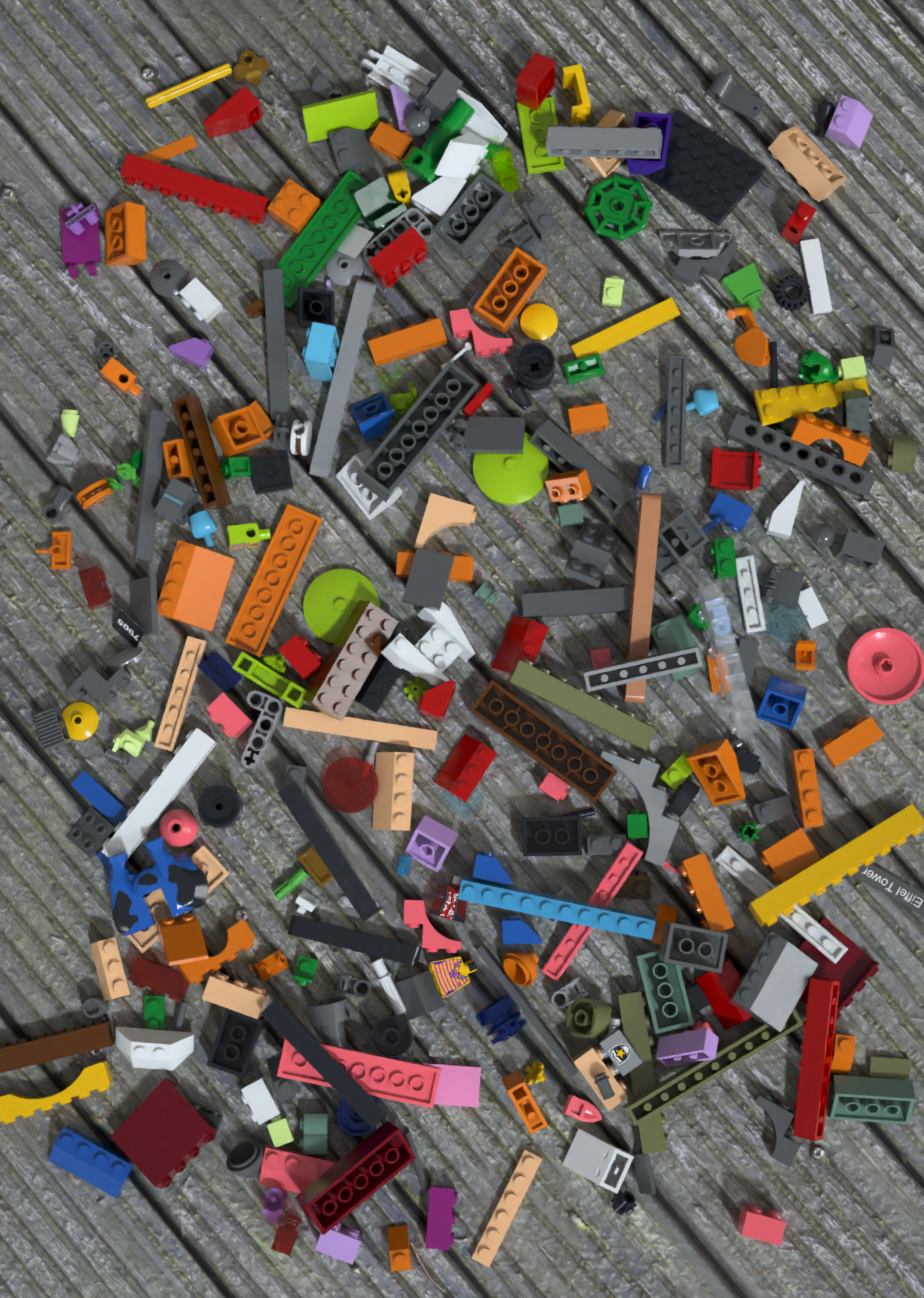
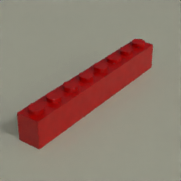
M128 153L120 172L122 179L128 185L134 186L136 184L147 191L155 190L165 197L171 195L177 197L176 199L181 202L187 203V201H190L197 207H208L219 214L224 212L234 219L243 218L253 225L258 223L264 224L268 213L267 208L270 205L269 198Z
M812 977L807 985L809 992L808 1001L805 1004V1011L807 1013L803 1024L804 1040L801 1043L800 1076L796 1085L798 1090L797 1099L794 1104L796 1113L792 1123L793 1136L813 1141L823 1139L840 989L839 980L823 977Z

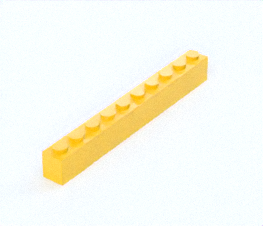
M913 804L909 805L751 902L748 907L761 927L766 924L768 927L778 921L777 917L782 914L784 917L789 915L798 904L800 906L807 904L811 896L815 894L820 896L827 891L826 887L832 884L833 887L843 881L842 877L848 874L849 877L859 871L858 867L863 864L868 866L875 861L874 858L881 855L883 857L891 851V847L894 845L901 846L910 835H913V837L923 832L924 819Z

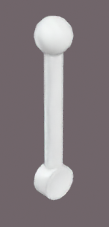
M470 342L465 343V347L449 361L453 363L466 350H471L472 344ZM447 363L442 364L441 369H443L447 365Z

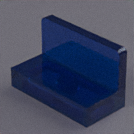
M216 652L205 662L202 661L197 666L226 694L242 679V676Z

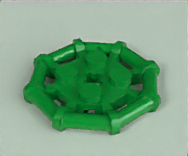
M613 173L612 176L590 186V193L586 206L583 208V213L588 217L596 235H604L623 242L624 239L647 228L646 223L651 207H653V201H650L640 180H632ZM618 183L631 188L628 190L618 187ZM613 184L612 190L608 192H604L602 190L605 187ZM635 191H637L642 201L637 202L633 195ZM596 195L601 197L599 206H593ZM621 203L623 209L616 211L613 205ZM637 208H643L640 219L635 216ZM594 213H600L603 219L601 223L598 222ZM630 222L635 224V226L624 231L623 226L628 225ZM607 224L617 226L618 232L605 227Z

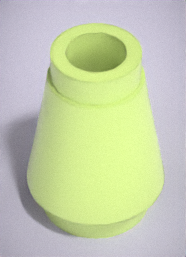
M62 410L60 415L63 434L75 437L80 415H78L77 410Z

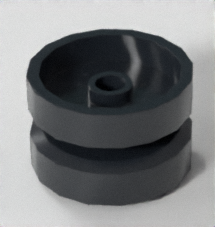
M214 785L207 788L198 800L200 818L207 825L214 828L233 826L240 819L243 812V802L240 795L235 790L223 785ZM219 803L223 805L222 810H217Z

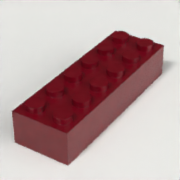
M387 1121L294 1198L312 1225L322 1235H325L417 1157L399 1128Z

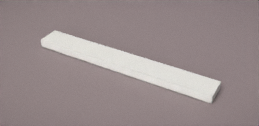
M728 845L715 858L719 865L758 898L776 888ZM798 905L793 908L794 911L784 917L782 914L780 916L834 964L848 950L847 947Z

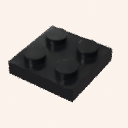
M287 451L250 457L256 495L294 489Z

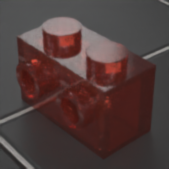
M97 566L78 571L88 607L94 611L110 606L112 596L109 588L105 586L106 576L104 571Z

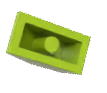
M686 750L659 777L671 791H674L693 771L686 759L690 755Z

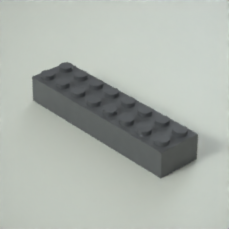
M449 361L358 471L356 480L387 502L476 393L479 383Z

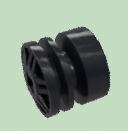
M541 343L524 345L515 357V376L518 383L530 391H539L550 385L554 378L555 358L552 351Z

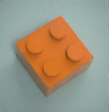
M288 179L267 209L269 216L297 235H300L320 209L321 203L319 198L291 179Z

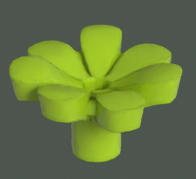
M278 653L276 656L273 654L271 656L266 655L263 658V664L269 666V669L276 671L277 674L281 675L286 670V667L283 665L284 656L281 653Z
M416 677L414 682L411 679L406 682L408 687H405L403 691L405 694L409 693L407 697L409 701L416 698L418 702L421 694L425 695L427 691L425 688L428 687V683H421L420 677Z

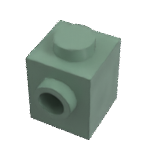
M562 503L558 507L557 512L554 513L556 524H560V529L583 525L581 503Z

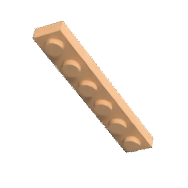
M187 636L154 744L155 747L174 752L207 644L204 640Z
M524 1149L475 1248L472 1259L490 1267L542 1161V1157Z

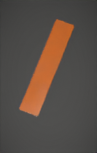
M189 135L139 157L159 163L196 148L197 143L194 136Z

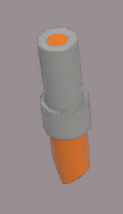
M371 742L368 754H366L362 777L368 776L374 763L379 745L377 742Z

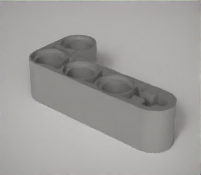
M417 208L408 209L364 247L363 258L365 263L368 265V261L372 258V256L368 257L369 253L372 255L375 253L376 255L386 247L381 245L382 241L388 240L392 243L403 234L395 233L396 229L402 228L405 232L413 227L426 243H430L435 236L434 226ZM412 216L418 217V220L415 222H411L409 218ZM426 229L431 231L429 235L421 234Z
M256 690L251 691L247 695V703L261 713L241 757L242 765L250 770L256 769L260 765L284 709L283 704L278 699ZM255 695L261 696V702L258 705L252 704V698ZM278 703L279 709L276 712H270V704ZM265 720L271 722V727L268 730H263L261 727L262 722ZM256 738L263 739V745L260 748H255L254 746ZM252 748L253 750L260 752L259 755L254 753L253 759L255 760V763H250V765H248L249 762L246 761L247 757L251 758L253 755V752H251L250 749Z

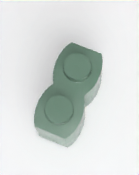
M304 1113V1117L300 1118V1129H304V1137H300V1150H303L304 1154H328L329 1113Z

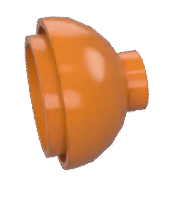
M512 950L503 956V968L512 982L528 987L536 979L537 963L539 960L532 951Z

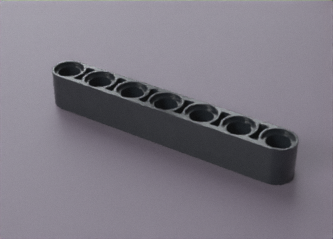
M297 915L291 916L287 934L412 966L418 965L422 947Z

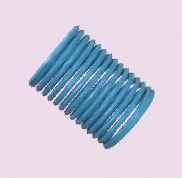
M398 855V865L396 866L395 874L408 876L410 874L412 857Z

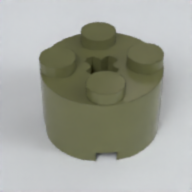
M890 435L888 452H891V454H888L886 470L914 474V462L917 456V435Z
M576 998V1001L568 1006L565 1016L566 1025L570 1027L571 1034L575 1037L591 1039L606 1036L609 1033L611 1023V1007L600 999Z

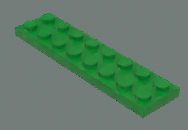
M350 169L274 268L283 270L285 306L290 310L298 302V287L308 288L362 217L353 198V193L369 183ZM264 283L261 285V289H262L263 291H264Z

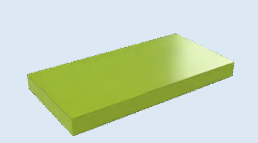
M374 89L301 106L308 143L329 138L328 133L345 128L364 130L377 127L380 123Z
M547 97L537 111L517 102L528 175L564 170L563 157L548 156L546 150L548 127L558 125L554 98Z

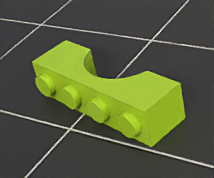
M241 652L232 667L236 672L298 709L302 707L305 702L303 697L307 690L272 671L246 653Z

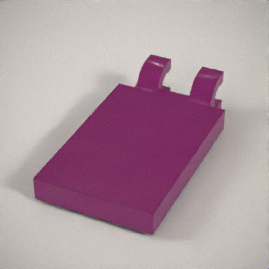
M94 206L96 208L95 212L99 218V209L97 206ZM83 207L81 210H79V212L83 211L87 207ZM71 208L60 209L63 263L68 265L70 277H79L78 265L87 264L89 276H97L96 263L102 262L99 221L91 226L84 218L80 221V224L85 231L76 236L70 229L68 230L65 227V223L76 215L74 214L71 217L66 215V212L71 210Z

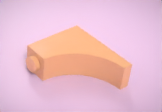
M430 493L414 549L417 550V547L423 549L428 540L444 528L451 526L469 527L470 523H474L477 512L474 511L475 506Z

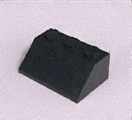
M381 653L354 701L377 715L405 669L394 666Z

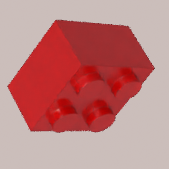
M537 52L532 58L527 60L525 68L517 74L515 80L517 82L516 94L518 103L535 111L539 109L556 85L554 60Z
M295 635L278 650L307 683L318 673L322 666L321 663L324 661L316 651L311 652L309 650L311 646L303 636L299 638Z

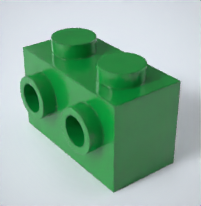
M734 538L714 539L712 545H710V555L713 556L714 563L711 565L712 575H715V580L735 579L737 567Z

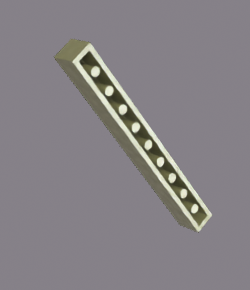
M795 1008L781 1033L760 1022L717 1048L715 1059L690 1064L621 1107L630 1124L637 1126L802 1026L803 1023Z

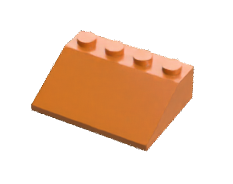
M178 540L158 600V616L213 632L235 559Z

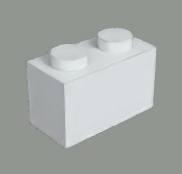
M196 277L179 292L182 297L180 301L187 308L191 307L195 311L193 314L200 322L204 320L208 324L223 310L222 304Z
M264 1077L241 1089L242 1093L240 1096L244 1104L250 1106L251 1111L249 1113L254 1122L257 1121L259 1125L282 1112Z

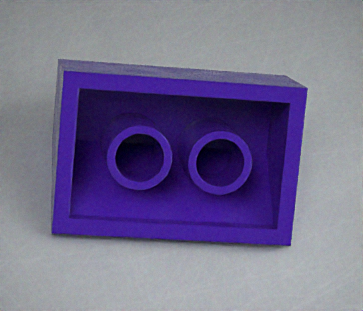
M635 112L633 127H655L661 129L663 140L660 159L628 158L627 165L630 174L649 175L665 167L673 114Z

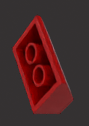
M513 615L491 668L510 675L517 660L522 661L526 659L535 663L549 627L536 621Z
M450 680L427 690L425 695L421 694L417 704L421 715L442 723L455 692L456 681Z
M464 734L434 780V783L466 803L497 756V753L483 743Z
M729 959L723 961L721 973L707 971L694 979L708 999L711 1009L724 1030L752 1017L728 1002L741 980Z

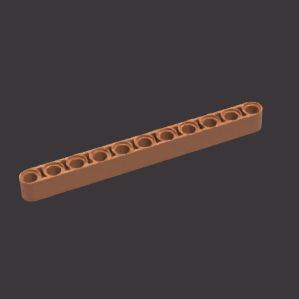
M640 493L626 661L646 657L649 653L661 494ZM646 679L625 683L623 687V702L644 703Z

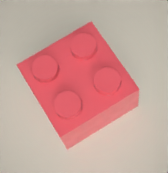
M223 692L206 708L209 711L207 715L217 725L221 723L223 725L221 730L230 738L234 736L238 739L254 724Z
M748 1204L747 1207L742 1205L736 1228L738 1232L745 1237L781 1246L786 1221L782 1218V1215L771 1209H767V1212L759 1209V1206Z

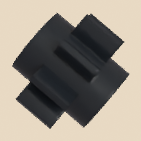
M619 1190L618 1194L615 1193L611 1199L613 1210L621 1216L624 1213L629 1216L637 1206L634 1195L627 1190L624 1193Z

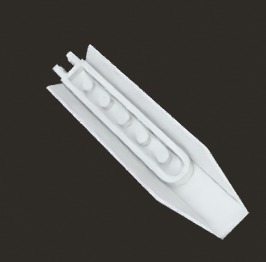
M388 45L382 55L369 49L368 55L378 62L375 65L363 58L361 61L362 65L372 70L368 77L389 90L390 85L394 84L417 105L416 99L425 90L427 83L435 74ZM458 89L445 110L436 119L441 121L456 99L460 98L475 110V113L460 134L463 135L471 131L486 141L501 145L508 133L482 103Z

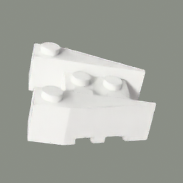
M442 602L440 611L424 607L417 614L430 627V630L414 646L399 633L381 652L394 666L400 669L403 668L411 672L412 675L429 681L428 683L435 687L450 681L443 672L458 655L466 662L475 654L451 609L444 602Z

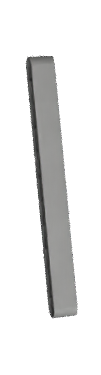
M357 279L310 466V475L329 479L376 291L375 282Z

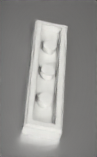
M819 238L800 241L807 285L809 284L810 286L809 297L812 313L816 315L832 312Z
M754 555L736 558L737 579L746 632L749 634L765 631L766 624Z

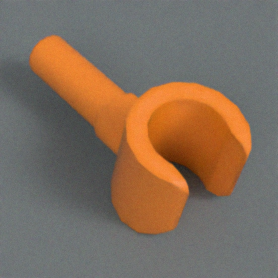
M53 545L48 549L37 548L36 553H48L54 557H60L61 554H54V550L56 548L61 549V547Z

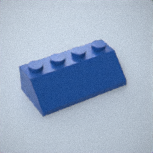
M70 1125L63 1127L48 1159L53 1164L115 1198H118L135 1166L128 1157Z

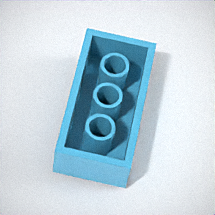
M312 322V327H308L306 334L308 345L304 346L302 357H304V362H306L305 367H307V372H309L311 379L332 382L340 350L336 327Z

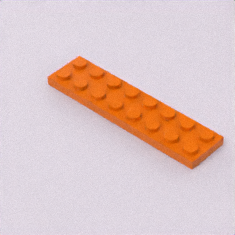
M287 504L225 643L261 658L323 521L322 518Z

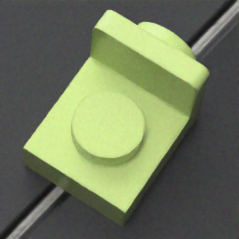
M617 276L605 278L602 305L621 306L623 279Z
M126 728L113 739L112 743H114L112 751L116 752L119 748H122L137 757L141 753L146 740Z

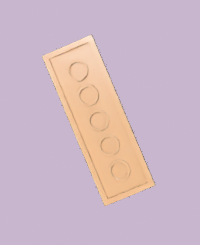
M205 845L191 856L194 864L207 877L208 894L230 875ZM161 888L153 891L146 897L156 921L155 925L127 936L142 954L159 940L157 921L165 917H173ZM189 911L181 913L173 918L182 917V915L187 914Z

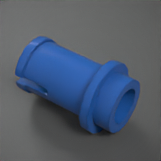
M642 464L641 467H638L639 473L634 486L645 490L649 476L653 471L651 466Z

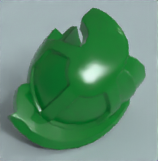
M811 349L805 352L800 361V372L797 373V377L813 384L824 381L829 383L838 382V374L826 356Z

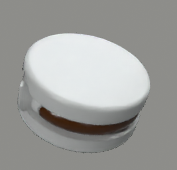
M296 419L291 429L290 451L293 455L307 456L312 442L311 421Z

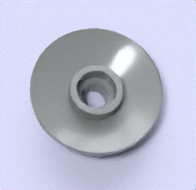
M336 251L326 264L328 277L339 286L353 285L363 274V262L359 255L354 259ZM343 263L348 264L347 268H342L341 265Z

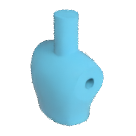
M715 389L696 390L693 393L694 401L686 403V411L696 408L701 416L720 408Z
M201 511L190 516L191 531L195 539L204 537L208 548L214 546L211 534L217 530V526L208 511Z

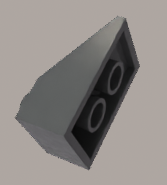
M665 921L658 960L721 973L728 934Z

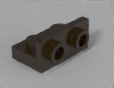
M635 872V875H628L614 898L650 900L651 876H647V872Z

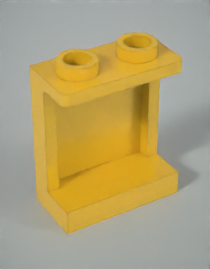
M578 64L564 67L561 79L562 88L574 87L578 104L571 108L570 122L577 125L584 124L589 120L591 104L582 66Z

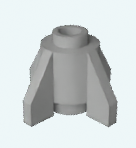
M61 433L46 460L53 464L71 465L72 462L76 464L80 453H78L79 448L75 446L69 436Z

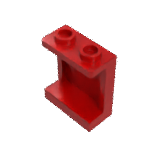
M713 447L710 458L709 489L754 492L757 486H760L761 476L757 475L758 468H761L762 462L759 451H754L753 453L721 451V448Z

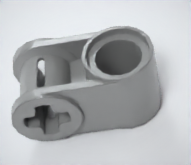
M576 977L554 991L550 996V1002L556 1008H564L575 1002L576 998H583L589 993L582 987L579 981L580 978ZM557 994L564 996V1002L561 1005H557L554 1001V997Z

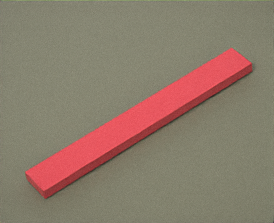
M627 841L587 902L608 906L644 852ZM572 923L542 967L541 972L558 981L593 927Z

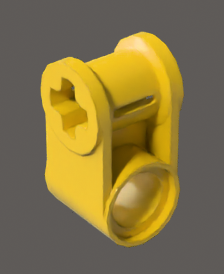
M406 170L388 173L389 185L396 203H404L406 208L409 207L412 197Z

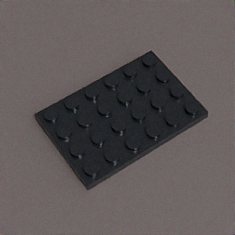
M677 110L672 118L665 167L649 175L642 176L714 224L720 226L765 173L766 166Z

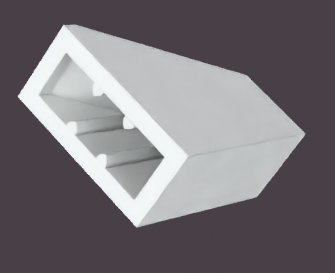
M442 176L414 194L411 198L412 205L440 221L461 197L467 187L466 178Z

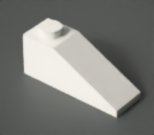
M800 481L773 511L770 517H766L764 528H767L766 534L788 539L791 536L804 481Z

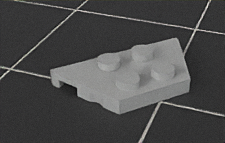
M659 231V240L678 256L709 258L711 256L716 257L730 242L731 232Z

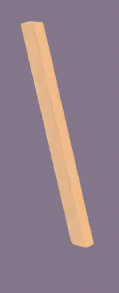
M286 707L283 727L434 751L438 731L345 716L342 721H339L324 713Z

